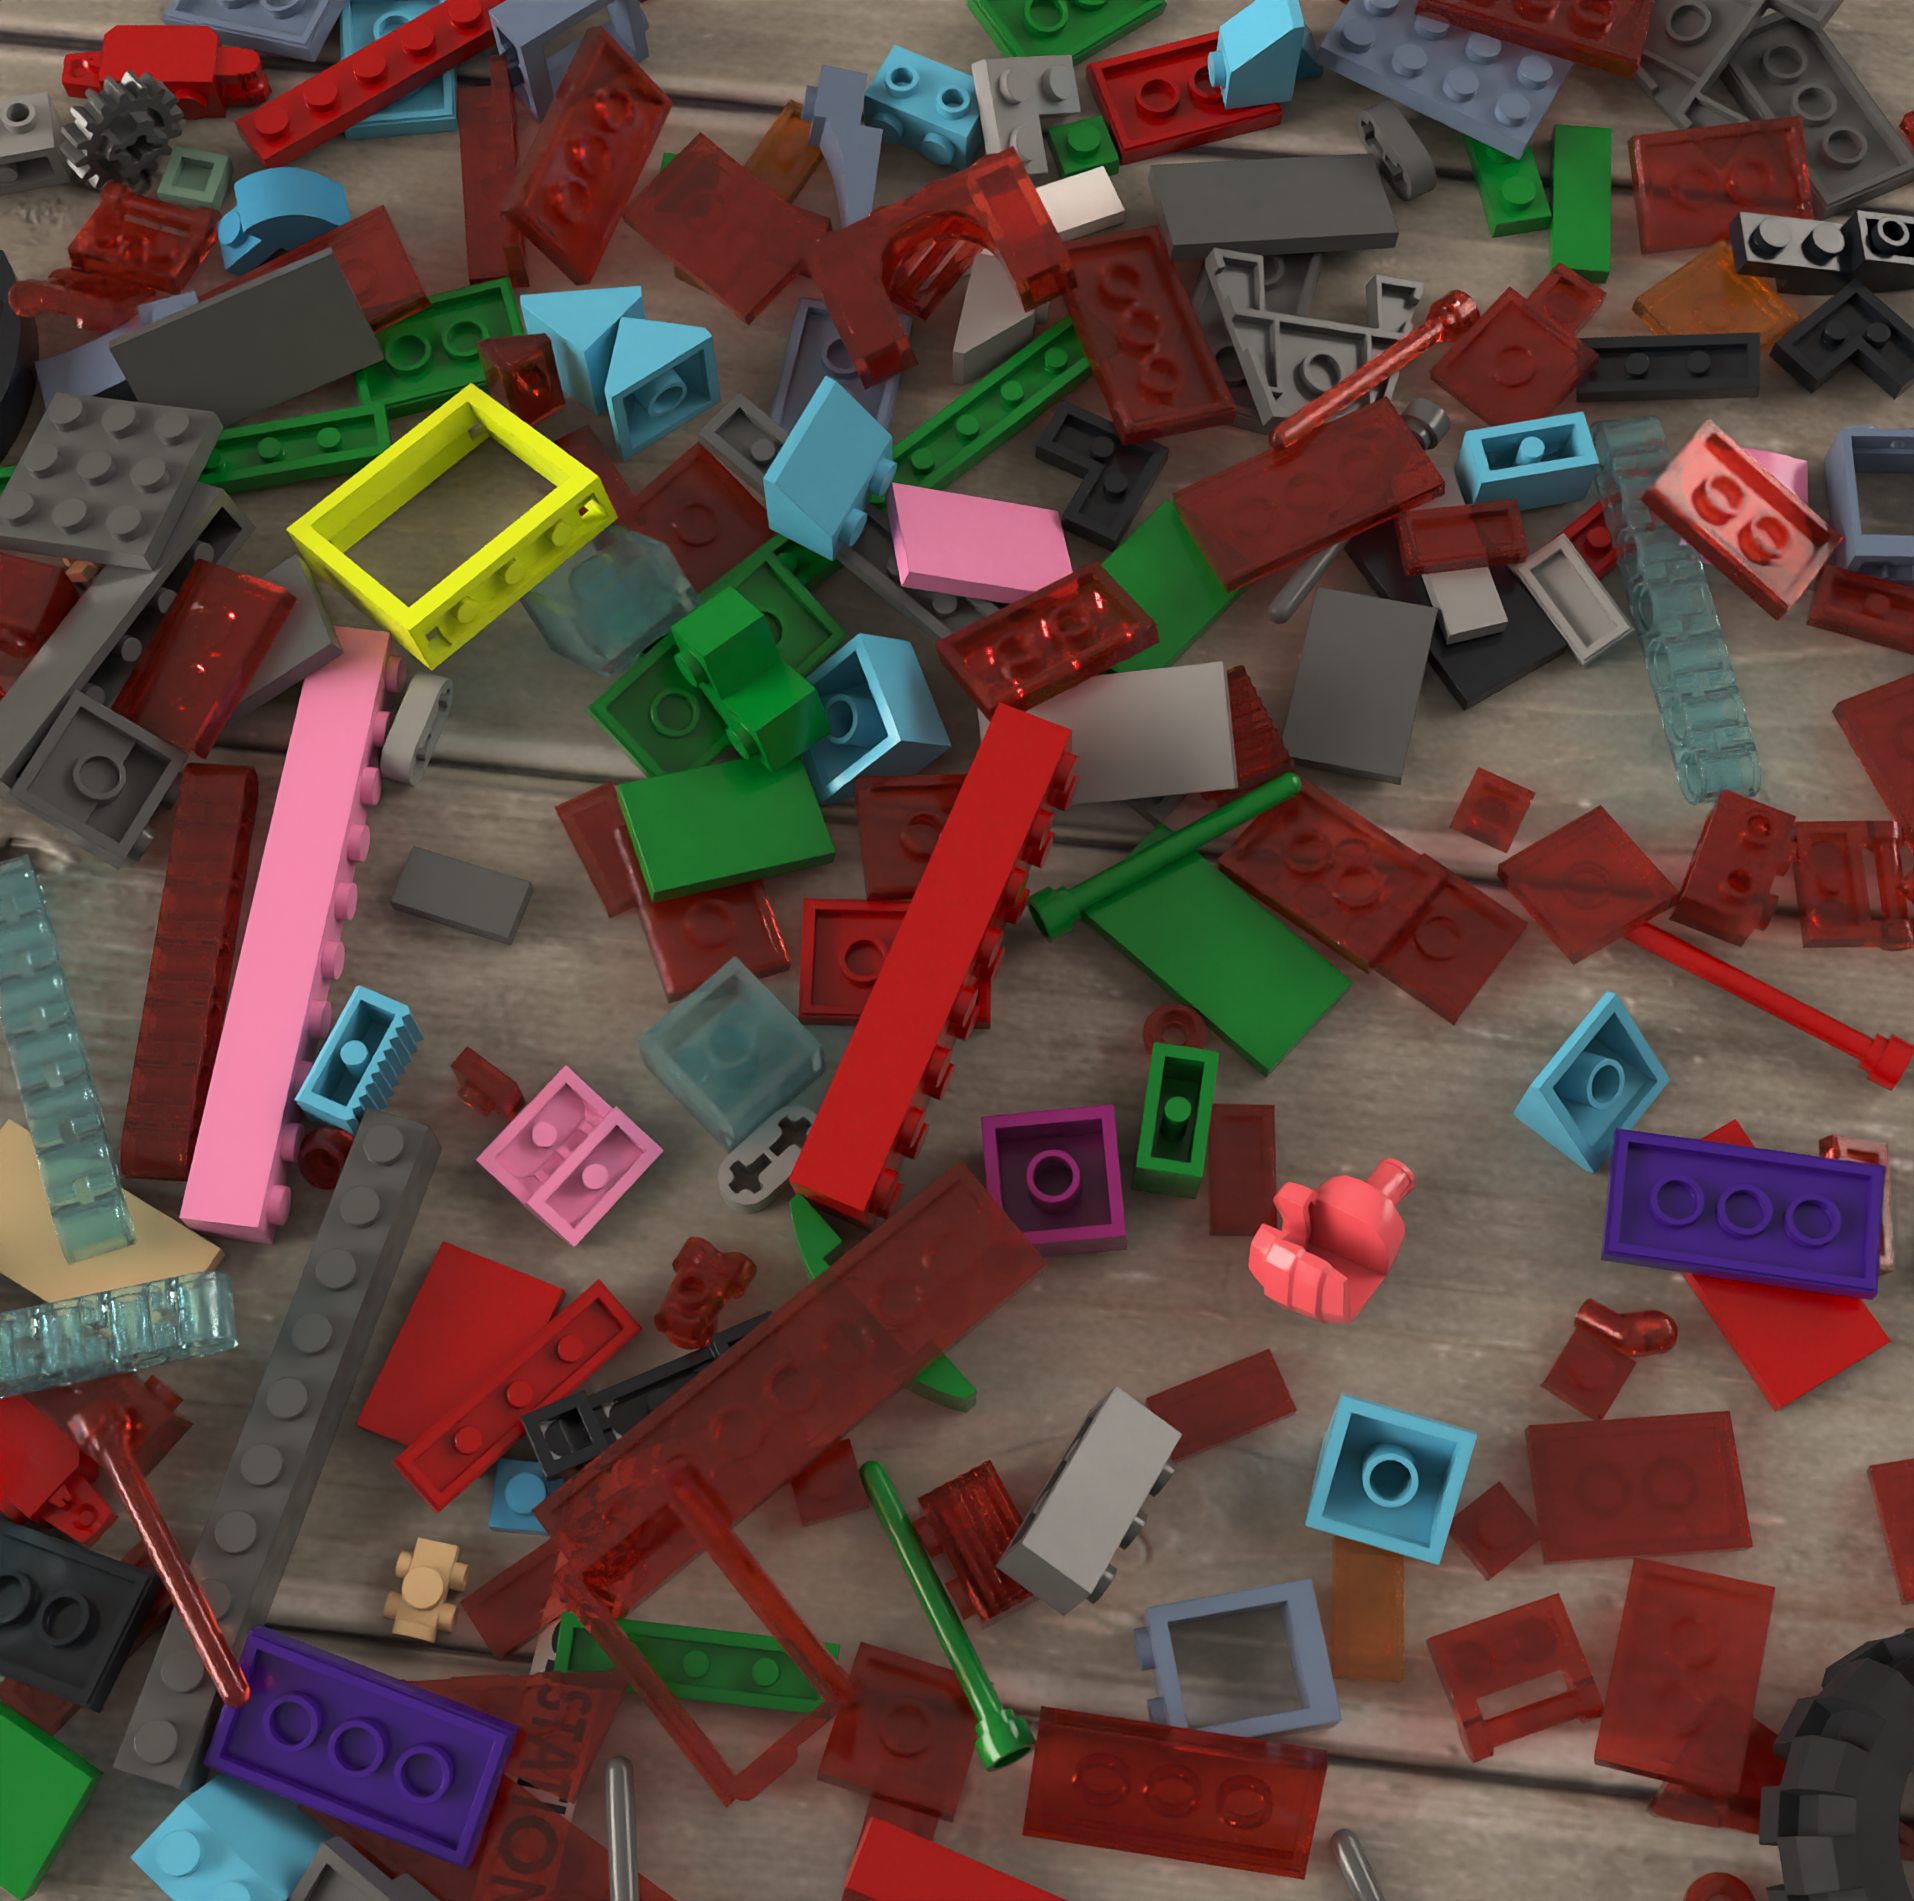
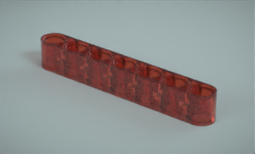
M190 762L186 765L183 772L121 1138L120 1166L124 1178L188 1181L222 1034L254 831L259 784L256 769L252 765Z

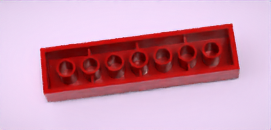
M999 702L788 1181L796 1195L798 1193L801 1194L813 1208L872 1233L879 1217L887 1221L892 1217L904 1184L898 1182L901 1166L905 1157L916 1160L929 1130V1124L925 1123L924 1119L930 1099L934 1098L941 1101L953 1076L955 1065L950 1063L952 1048L956 1039L966 1042L970 1037L980 1011V1006L975 1004L981 981L992 983L995 979L1005 953V947L1000 946L1004 928L1007 923L1016 926L1027 905L1030 890L1025 887L1029 877V870L1032 865L1040 869L1044 865L1055 833L1050 831L1055 810L1059 809L1066 812L1075 794L1079 776L1074 773L1078 765L1079 756L1072 753V730Z

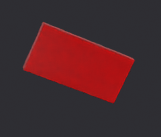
M1736 1119L1700 1139L1755 1148ZM1681 1272L1775 1412L1891 1342L1861 1298Z

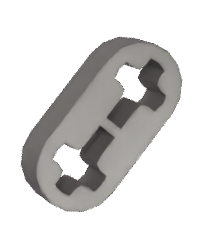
M418 671L414 675L383 747L380 771L384 778L411 786L417 785L422 779L451 709L454 692L451 679L425 671Z
M799 1105L783 1107L772 1114L726 1156L719 1166L717 1181L721 1197L728 1207L739 1213H757L768 1207L791 1186L788 1180L802 1149L793 1144L777 1157L775 1153L785 1143L782 1130L789 1126L791 1129L798 1131L806 1126L809 1128L806 1132L808 1137L817 1116L815 1112ZM765 1162L768 1164L758 1176L761 1187L760 1191L754 1194L751 1190L745 1188L738 1194L734 1192L737 1187L734 1176L735 1172L742 1169L744 1173L750 1175Z

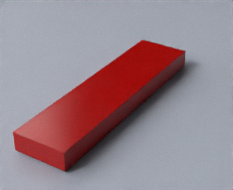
M598 1279L392 1460L391 1464L434 1513H439L526 1435L521 1423V1416L568 1397L643 1328L602 1281Z

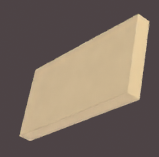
M8 1119L0 1130V1274L148 1366L226 1256V1253L210 1241Z

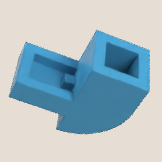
M294 167L265 169L233 184L237 206L216 223L225 271L242 278L246 277L279 248L305 258L329 247L334 249L353 233L344 185L310 170Z

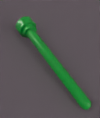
M1283 773L1069 890L1064 886L1055 890L1047 886L1029 896L1027 907L1036 926L1049 943L1073 931L1072 923L1081 919V911L1294 797L1301 790V780L1295 773Z
M875 1460L866 1461L859 1469V1479L979 1721L974 1727L979 1737L974 1743L975 1748L988 1772L1005 1768L1030 1754L1038 1744L1025 1718H1016L1012 1708H1003L884 1466Z

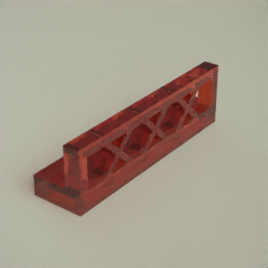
M506 54L489 56L491 86L456 89L468 277L470 286L509 277L512 289L530 287L516 96Z

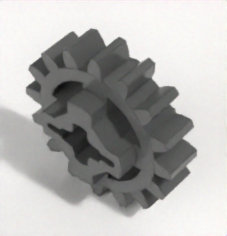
M127 70L120 83H117L109 75L104 79V89L97 93L95 90L88 88L85 91L88 102L84 107L72 106L69 110L76 118L75 122L66 124L61 128V132L68 140L60 145V150L68 158L66 162L84 182L88 180L95 189L99 190L107 183L113 190H118L124 178L128 177L135 185L139 183L142 170L147 168L155 172L158 169L155 160L159 155H171L173 149L168 145L169 139L181 136L182 130L175 122L180 120L184 114L176 105L178 99L161 80L157 81L149 72H145L138 78L132 70Z

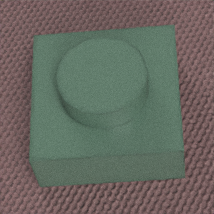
M174 146L157 190L162 206L218 216L234 172L229 155Z

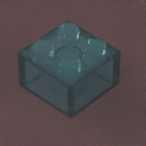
M615 523L610 524L519 599L553 652L606 678L611 677L613 674L621 673L633 666L638 660L641 651L658 637L667 635L671 631L670 626L684 618L685 615L701 603L667 544Z
M736 956L636 1040L646 1068L728 1154L772 1114L786 1107L826 1072L823 1045Z

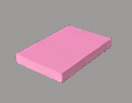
M891 483L884 498L901 587L1065 613L1073 611L1079 596L1058 511Z

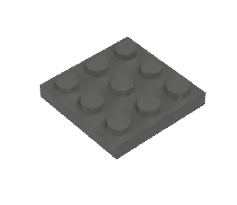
M56 392L0 497V549L153 571L224 428L216 413L213 411Z

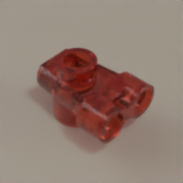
M690 1237L673 1260L672 1266L676 1275L654 1317V1324L659 1332L666 1334L672 1344L682 1349L693 1350L709 1344L710 1336L718 1332V1314L731 1297L738 1299L744 1295L757 1274V1267L749 1257L742 1253H723L703 1238Z

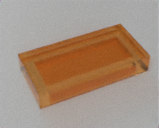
M1336 1535L1332 1539L1331 1670L1333 1679L1401 1683L1404 1680V1555Z

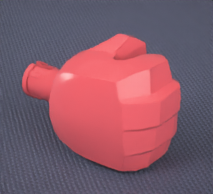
M1384 1158L1378 1163L1376 1169L1365 1182L1343 1175L1331 1177L1314 1190L1292 1182L1283 1184L1273 1198V1202L1283 1218L1282 1230L1263 1223L1255 1234L1250 1247L1248 1268L1264 1287V1294L1267 1298L1291 1312L1301 1314L1315 1321L1325 1324H1351L1371 1300L1395 1263L1405 1236L1404 1221L1396 1210V1206L1415 1187V1184H1412L1415 1181V1177L1411 1170L1404 1163L1396 1159Z

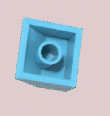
M827 376L822 380L765 474L763 483L769 529L834 561L843 544L851 547L859 538L867 520V513L863 512L873 494L881 497L886 492L895 475L897 463L892 458V436L837 381Z
M859 633L805 678L817 689L832 729L831 733L801 753L819 804L821 805L834 804L910 779L952 747L910 641Z
M220 1773L184 1799L130 1858L173 1901H287L321 1844L336 1835L342 1836L316 1810Z

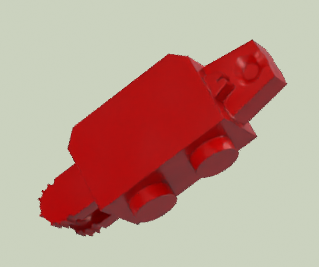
M116 25L104 34L102 50L66 54L63 62L62 84L68 97L87 99L85 91L88 88L95 90L97 93L104 89V79L109 75L117 83H120L127 70H132L138 78L145 72H149L157 81L161 80L178 99L176 105L184 114L182 118L189 120L226 118L227 106L261 105L262 102H267L266 99L272 93L266 74L263 75L261 73L265 69L258 51L254 52L253 48L249 50L247 47L243 50L240 47H222L218 35L209 26Z
M0 1376V1511L19 1525H23L28 1519H31L48 1529L55 1526L81 1544L91 1548L112 1527L119 1517L93 1484L99 1477V1457L20 1387L16 1388L9 1380Z

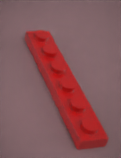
M505 0L444 1L236 120L235 125L240 137L265 169L285 166L496 44L488 11Z

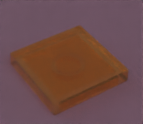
M1722 239L1638 296L1631 309L1657 336L1760 332V354L1797 326L1801 319L1760 277L1736 274L1732 249Z

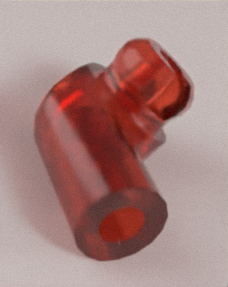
M1588 1298L1582 1304L1574 1321V1326L1629 1357L1665 1354L1675 1346L1678 1336V1327L1674 1319L1664 1312L1654 1309L1619 1314L1592 1298Z

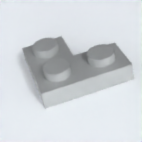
M1072 55L987 58L971 64L991 181L1031 178L1048 173L1039 119L1068 117L1081 112Z

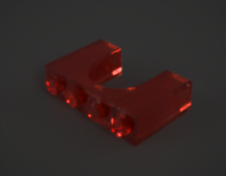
M1014 146L999 153L987 154L979 158L972 166L946 179L931 181L919 192L892 205L880 206L871 211L866 218L839 231L824 233L814 243L800 249L865 390L919 365L907 335L892 306V290L902 266L909 258L926 246L946 240H964L976 243L989 250L1003 267L1025 313L1079 287L1071 258Z

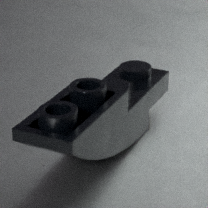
M1856 210L1847 222L1843 224L1739 211L1728 225L1736 274L1775 278L1777 293L1835 295L1855 278L1873 294L1914 288V217Z

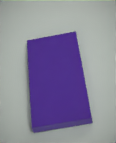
M1616 1128L1612 1139L1600 1260L1873 1300L1878 1294L1886 1166Z
M257 1625L250 1629L203 1765L466 1869L475 1857L520 1726Z

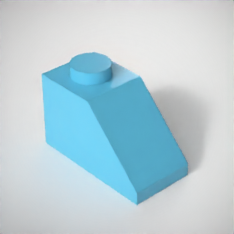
M1255 0L1220 26L1217 50L1208 54V72L1211 86L1220 87L1225 110L1292 101L1305 31L1299 0Z

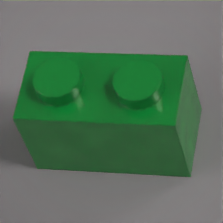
M1154 1042L1148 1068L1131 1185L1132 1190L1196 1199L1203 1176L1219 1052Z

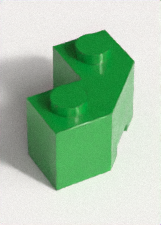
M731 586L670 626L680 650L679 653L674 655L678 668L693 686H700L728 726L726 733L729 740L746 760L755 756L767 769L775 773L832 732L817 689L781 659L765 615Z

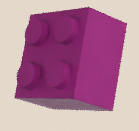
M1114 1104L981 1117L991 1248L996 1262L1127 1250Z

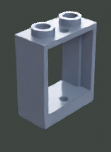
M505 0L488 11L508 89L539 124L649 57L645 35L649 25L640 7L639 0ZM607 6L609 21L545 59L543 44Z
M1863 424L1851 428H1841L1824 458L1837 585L1914 586V535L1862 534L1855 472L1914 473V427L1910 429H1879L1874 425Z
M1312 1578L1148 1607L1142 1616L1144 1627L1133 1629L1141 1671L1153 1670L1158 1695L1157 1698L1147 1699L1153 1738L1155 1742L1167 1741L1169 1757L1331 1728L1342 1721ZM1280 1607L1301 1709L1189 1730L1168 1627Z

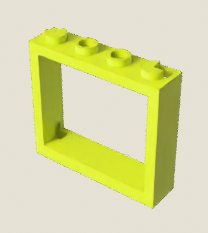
M470 383L286 530L314 573L382 630L390 632L395 641L432 671L618 519V516L598 475L474 384ZM477 422L481 424L471 433L468 432ZM488 437L493 438L557 486L556 489L410 607L406 606L343 554ZM584 506L589 511L581 517L578 510ZM435 628L438 634L428 641L425 635Z

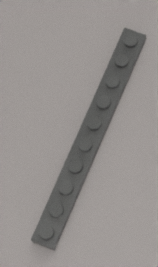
M738 392L698 432V439L703 447L765 498L763 478L790 434L742 393ZM871 501L868 502L863 511L867 513V520L859 538L851 547L843 544L836 559L989 688L1080 678L989 600L901 587L888 516ZM1189 793L1123 801L1156 827L1168 817Z

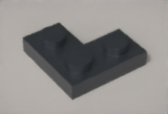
M1856 278L1779 339L1769 354L1776 363L1811 394L1851 361L1894 400L1914 384V329Z
M1063 400L1036 444L1035 458L1083 479L1062 515V529L1114 552L1168 461L1169 448Z

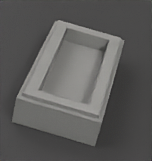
M1564 533L1513 568L1515 576L1567 642V647L1583 669L1635 634L1634 627Z

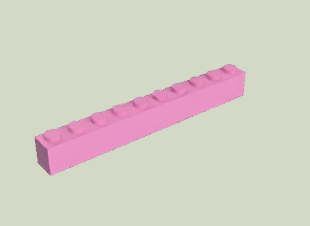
M333 626L344 653L304 678L179 1216L190 1230L200 1236L273 1245L277 1225L284 1226L290 1213L291 1189L289 1186H286L291 1162H299L305 1143V1128L303 1124H300L302 1109L294 1099L315 1063L313 1060L318 1039H326L329 1033L332 1008L331 1003L327 1001L331 979L338 980L343 970L345 949L343 942H340L344 920H352L356 910L357 886L355 883H352L357 862H364L369 851L370 830L369 826L365 825L369 805H377L381 796L382 775L378 764L381 750L394 722V714L390 712L393 695L403 691L406 681V659L403 656H399L390 632Z

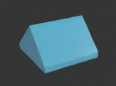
M641 286L520 295L521 309L537 372L599 417L608 408L604 388L620 318L622 316L647 320Z
M621 316L604 391L617 453L623 461L631 458L721 402L713 338L706 328Z
M1607 991L1529 1086L1512 1115L1585 1171L1596 1174L1611 1155L1615 1129L1631 1130L1668 1084L1670 1078L1618 995Z
M1341 1393L1322 1441L1305 1518V1526L1439 1565L1476 1442L1477 1432Z

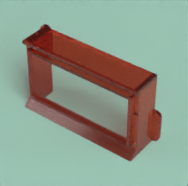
M675 1459L629 1496L627 1500L628 1512L547 1579L727 1808L735 1799L740 1801L752 1800L793 1766L798 1758L797 1747L846 1706L860 1697L866 1685L857 1674L852 1679L697 1486L693 1479L698 1474L694 1471L691 1464L684 1459ZM666 1503L670 1505L824 1699L819 1706L738 1774L725 1761L580 1576Z

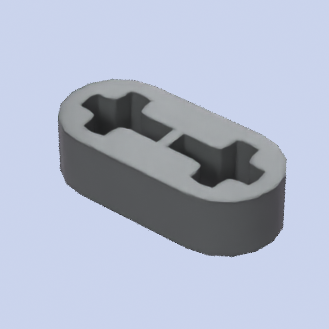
M1387 99L1360 110L1357 115V128L1360 139L1366 151L1373 154L1376 166L1395 194L1401 200L1409 201L1434 190L1437 177L1432 158L1394 102Z

